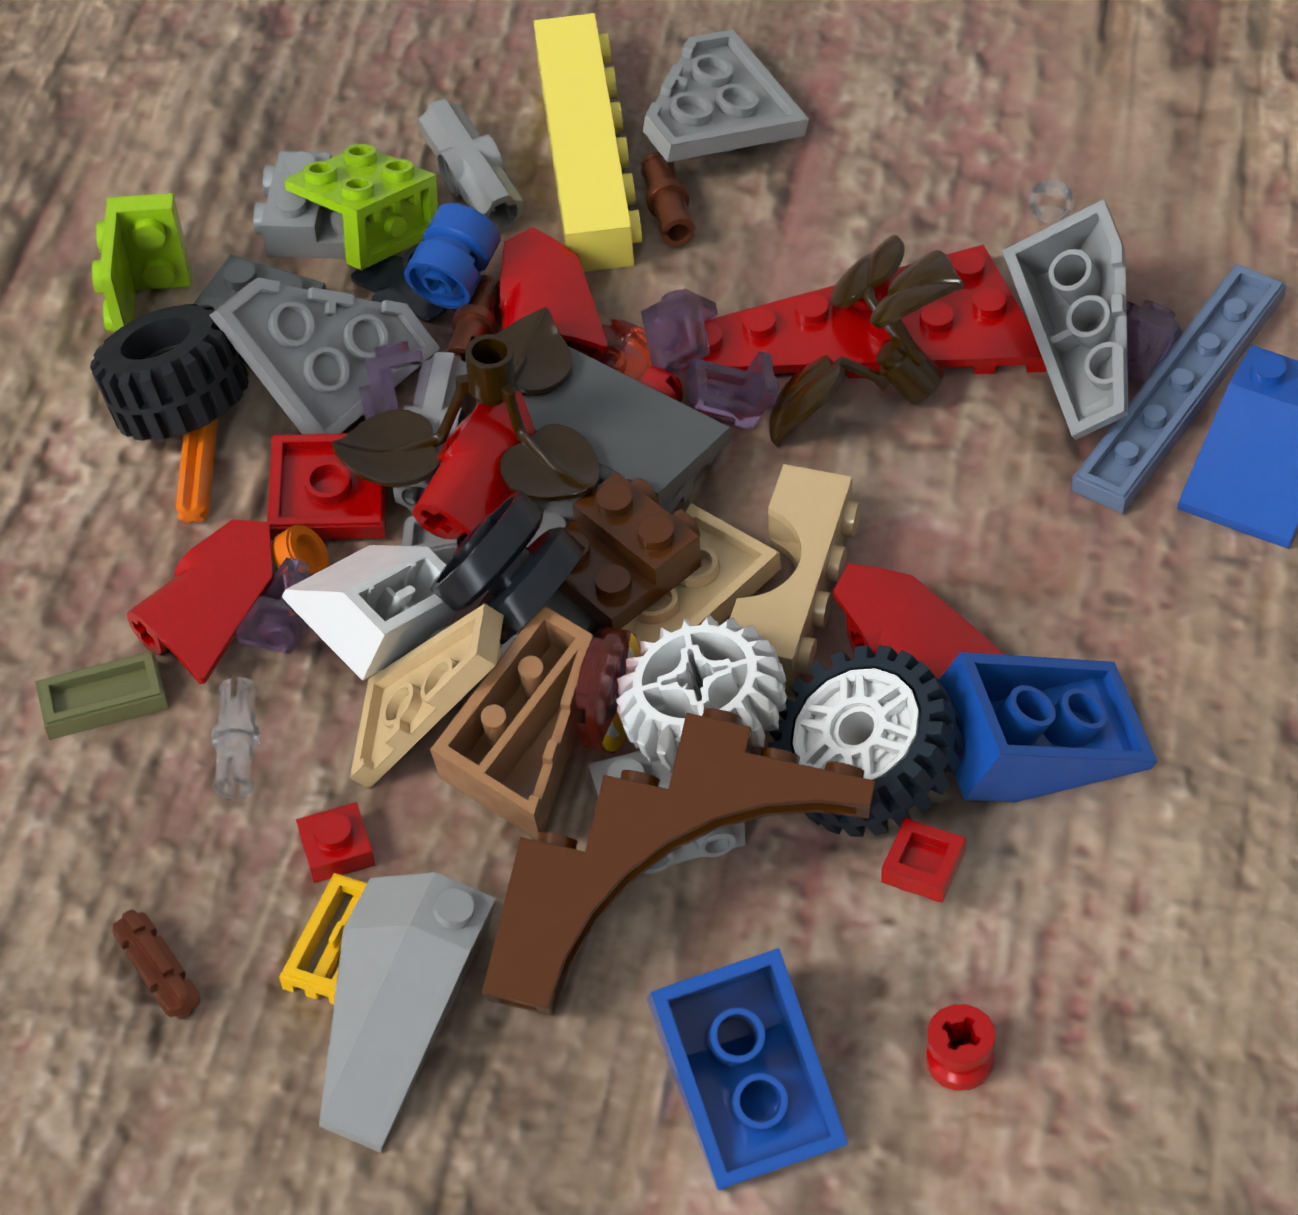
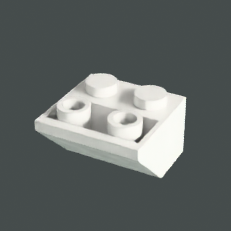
M369 545L285 589L282 595L286 603L362 681L426 642L437 629L450 625L457 612L452 610L430 590L434 580L446 564L429 547Z

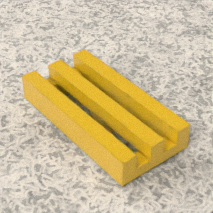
M336 873L333 874L279 976L282 989L294 993L298 987L304 989L306 997L318 1000L320 995L328 997L330 1004L334 1005L338 968L333 978H329L340 958L343 929L367 885L366 882ZM346 893L353 895L341 920L334 927L328 939L329 943L314 972H306Z

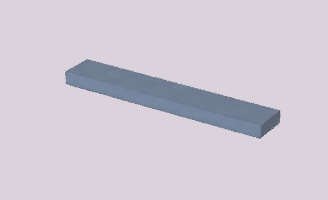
M1235 264L1128 404V415L1115 421L1073 476L1071 491L1124 514L1284 299L1286 283Z

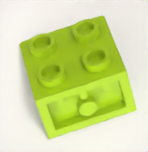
M369 144L350 145L344 149L343 153L325 161L309 163L304 167V170L285 178L286 191L342 214L346 264L359 270H363L424 241L423 235L438 208L436 174L414 166L409 160L397 159L379 152L374 146Z
M173 193L107 197L105 220L97 221L96 239L101 260H93L92 280L95 293H104L105 296L103 301L105 329L107 332H116L124 325L135 320L137 290L191 287L192 268Z

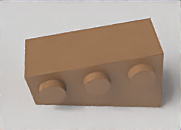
M543 605L523 627L500 657L496 666L487 674L430 749L440 779L537 841L539 833L546 830L599 667L593 634Z

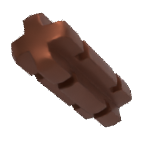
M133 909L124 912L122 918L113 924L112 933L123 950L127 949L126 954L151 993L156 992V1001L164 1013L169 1017L176 1016L178 1019L188 1017L191 1010L200 1004L201 996L190 978L184 980L186 976L184 969L162 936L155 937L157 930L147 914L143 912L137 913Z

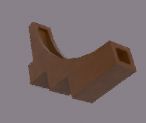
M705 708L702 716L686 713L668 789L659 787L660 779L644 772L622 770L620 778L604 775L585 851L576 850L577 840L556 833L540 832L538 841L520 837L482 994L490 1002L553 1016L570 966L595 923L630 883L669 853L717 829L765 816L819 812L869 818L875 793V781L863 778L865 773L863 769L846 763L826 762L825 770L799 764L800 756L782 749L765 747L762 748L760 755L751 754L750 749L753 741L751 727L741 725L742 718L739 715L713 708Z

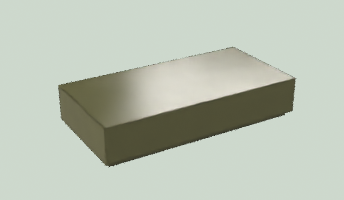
M154 651L35 681L44 727L49 740L169 709Z

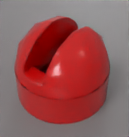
M652 365L647 369L640 381L679 402L682 401L684 396L682 383L678 377L668 370Z

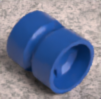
M446 203L437 208L423 235L424 241L418 244L404 271V276L410 288L421 298L443 308L458 309L463 305H467L471 300L482 278L479 272L486 270L501 238L495 224L484 214L462 204Z

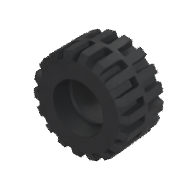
M184 304L150 312L121 327L104 340L103 345L97 348L90 368L121 434L126 437L133 436L134 440L141 441L149 439L156 441L181 436L202 428L221 417L242 398V392L248 388L249 380L247 377L249 374L241 355L209 316L215 311L213 306Z

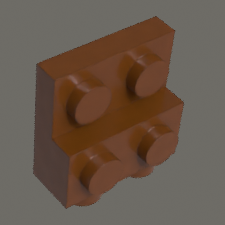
M615 472L599 484L594 491H590L572 505L574 520L565 526L564 529L581 543L585 550L581 559L558 590L614 635L701 567L700 530L693 518L685 511L676 510L673 514H670L659 505L655 491L645 480L635 478L629 482L619 473Z

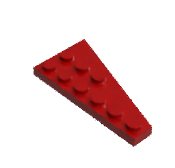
M984 244L946 254L956 274L962 280L964 289H959L901 318L914 342L940 369L973 367L975 375L996 374V366L1026 365L1027 373L1047 372L1031 326ZM910 265L899 267L891 278L875 287V297L879 303L884 297L888 296V289L893 280ZM835 285L671 330L672 347L689 384L757 382L765 373L797 374L805 366L824 355H827L833 362L840 357H846L879 372L880 364L876 361V356L880 349L891 340V337L884 328L877 329L870 323L873 312L863 297L846 309H837L831 302V294ZM847 371V379L864 378L853 372Z

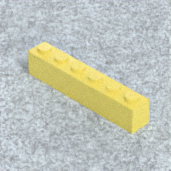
M595 13L533 20L565 247L578 255L583 272L634 266L632 244L642 242L639 210L628 211V206L636 205L632 173L622 174V169H630L626 137L616 138L615 135L623 133V120L620 101L610 102L609 100L617 98V86L614 67L604 68V65L612 64L608 33L598 34Z

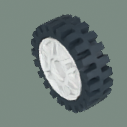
M868 645L858 646L854 649V660H851L842 650L830 655L833 664L832 668L827 670L820 661L811 666L809 671L814 679L809 684L801 678H797L790 686L796 699L795 701L786 699V709L779 712L783 719L778 720L779 729L769 731L775 741L768 743V748L782 749L800 756L799 764L825 770L826 762L846 763L863 769L865 771L863 778L875 781V793L869 818L819 812L804 813L818 826L822 824L828 831L840 834L843 829L850 837H864L866 827L875 836L889 833L888 819L892 818L901 827L905 818L911 819L908 810L914 805L923 814L928 811L934 804L927 793L933 790L941 795L944 794L950 783L943 772H957L960 759L955 750L963 749V735L959 730V727H962V723L954 703L940 681L922 661L918 662L912 654L903 650L898 655L889 646L879 645L876 654Z

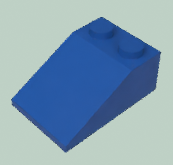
M1254 345L1250 346L1229 382L1178 501V510L1287 549L1291 547L1298 534V360Z
M960 652L939 679L954 703L962 723V727H959V730L963 735V749L955 750L960 763L954 775L964 800L1019 802L1149 770L1158 762L1115 662Z
M780 948L649 993L647 1002L667 1061L717 1190L848 1145Z

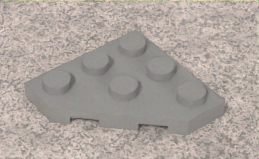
M731 29L688 37L682 48L680 59L677 64H673L661 85L660 95L655 103H651L646 112L643 132L667 162L802 137L805 136L809 118L739 35Z
M258 277L209 316L220 330L224 332L230 343L302 434H341L416 370L423 361L430 358L440 349L439 345L406 303L389 300L376 302L354 298L355 294L315 287L302 289L280 285V281Z

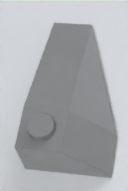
M1102 199L1002 250L1071 436L1075 440L1128 415L1126 252L1109 206Z
M437 872L372 877L369 879L342 933L320 1111V1127L374 1151L382 1152L487 937L496 897Z

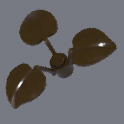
M897 235L888 237L873 252L860 258L842 275L832 290V304L837 309L842 310L850 307L863 297L873 312L870 323L877 329L884 328L891 337V340L880 349L876 356V361L880 364L879 372L846 357H840L833 362L827 355H824L795 374L778 394L770 414V438L778 448L786 433L808 418L834 395L844 378L845 371L853 372L873 381L882 391L892 384L910 404H917L923 401L936 390L943 379L944 372L914 342L901 318L959 289H964L962 280L956 274L949 257L941 250L931 251L908 266L893 280L888 289V296L884 297L880 303L875 297V287L881 285L896 273L904 257L905 246Z
M547 307L519 319L496 335H481L468 343L466 347L467 374L456 377V390L440 428L436 433L433 434V427L424 416L410 410L396 409L385 411L366 419L348 435L333 441V450L339 460L350 471L364 480L386 487H406L418 484L434 475L439 468L440 461L437 460L438 452L435 447L444 444L447 440L464 397L469 392L483 405L495 406L503 402L506 403L515 436L520 444L508 448L503 453L500 460V471L503 482L513 493L517 490H522L530 499L539 502L573 499L594 491L600 478V468L595 451L579 432L564 425L548 424L538 429L531 437L525 430L516 401V389L529 395L547 393L561 386L568 379L572 370V356L569 347L556 328Z

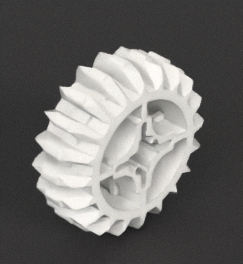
M710 614L701 625L693 626L684 617L682 629L672 633L661 627L660 640L656 643L640 641L641 657L625 659L626 675L617 679V691L620 696L616 699L618 703L617 712L622 724H624L623 727L629 741L634 743L635 748H640L641 753L647 757L650 763L660 760L661 764L665 765L669 772L673 771L686 713L702 716L705 708H713L737 714L742 718L741 725L751 727L753 739L751 746L764 748V731L778 730V720L780 719L778 713L786 709L785 682L787 680L783 666L779 663L775 648L770 645L768 640H762L761 635L755 630L754 626L742 629L734 617L726 620L720 626Z

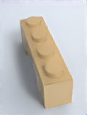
M783 464L768 507L769 546L785 555L795 565L796 570L788 580L769 592L757 596L737 598L730 618L734 617L742 629L754 626L755 630L761 635L762 640H768L770 645L775 648L779 663L782 664L786 675V696L794 697L790 686L798 677L800 678L801 674L810 675L809 668L815 663L817 639L813 638L816 627L825 628L828 623L832 605V592H828L831 581L838 582L844 572L847 548L843 546L846 536L854 538L857 533L861 503L852 501V476Z

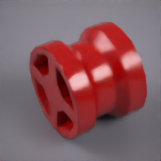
M966 1004L950 1005L940 1009L931 1018L927 1028L928 1047L926 1049V1062L929 1073L940 1085L955 1091L970 1090L980 1086L990 1076L994 1065L995 1029L988 1015L980 1009ZM965 1039L962 1044L950 1046V1041Z

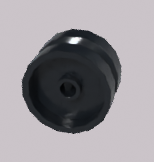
M522 490L514 492L491 515H487L478 523L451 556L452 558L434 580L430 588L436 596L454 611L466 609L488 590L477 608L485 603L504 615L500 637L501 645L513 637L550 599L572 572L585 550V547L563 527L547 530L531 545L526 547L542 524L544 510Z

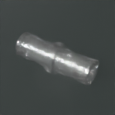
M237 677V696L232 695L233 681L231 678L226 679L219 686V722L212 729L211 744H213V748L217 752L213 791L217 796L227 800H235L236 782L240 783L239 796L241 800L246 799L253 793L254 753L261 746V732L259 733V728L255 725L256 704L259 695L258 686L250 679Z

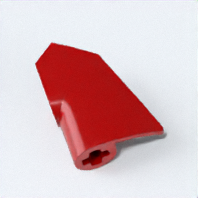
M534 227L504 241L500 274V306L503 317L501 331L519 319L547 307L556 328L565 341H572L602 352H608V343L578 255Z
M516 391V401L525 430L532 437L535 433L532 419L522 392ZM478 402L473 412L458 425L440 450L437 460L441 464L413 509V515L418 524L431 534L443 539H455L463 533L468 535L487 515H491L498 506L513 494L501 478L500 460L508 448L520 444L515 436L505 402L495 406H487Z
M229 521L182 557L171 581L126 613L133 632L149 651H154L155 655H160L169 649L199 684L207 682L226 650L274 580L269 522Z
M848 563L833 590V597L847 615V634L853 651L855 647L868 645L875 654L879 645L892 647L898 655L903 650L912 654L918 662L922 661L938 680L960 652L1005 655L974 626L913 575L879 567Z

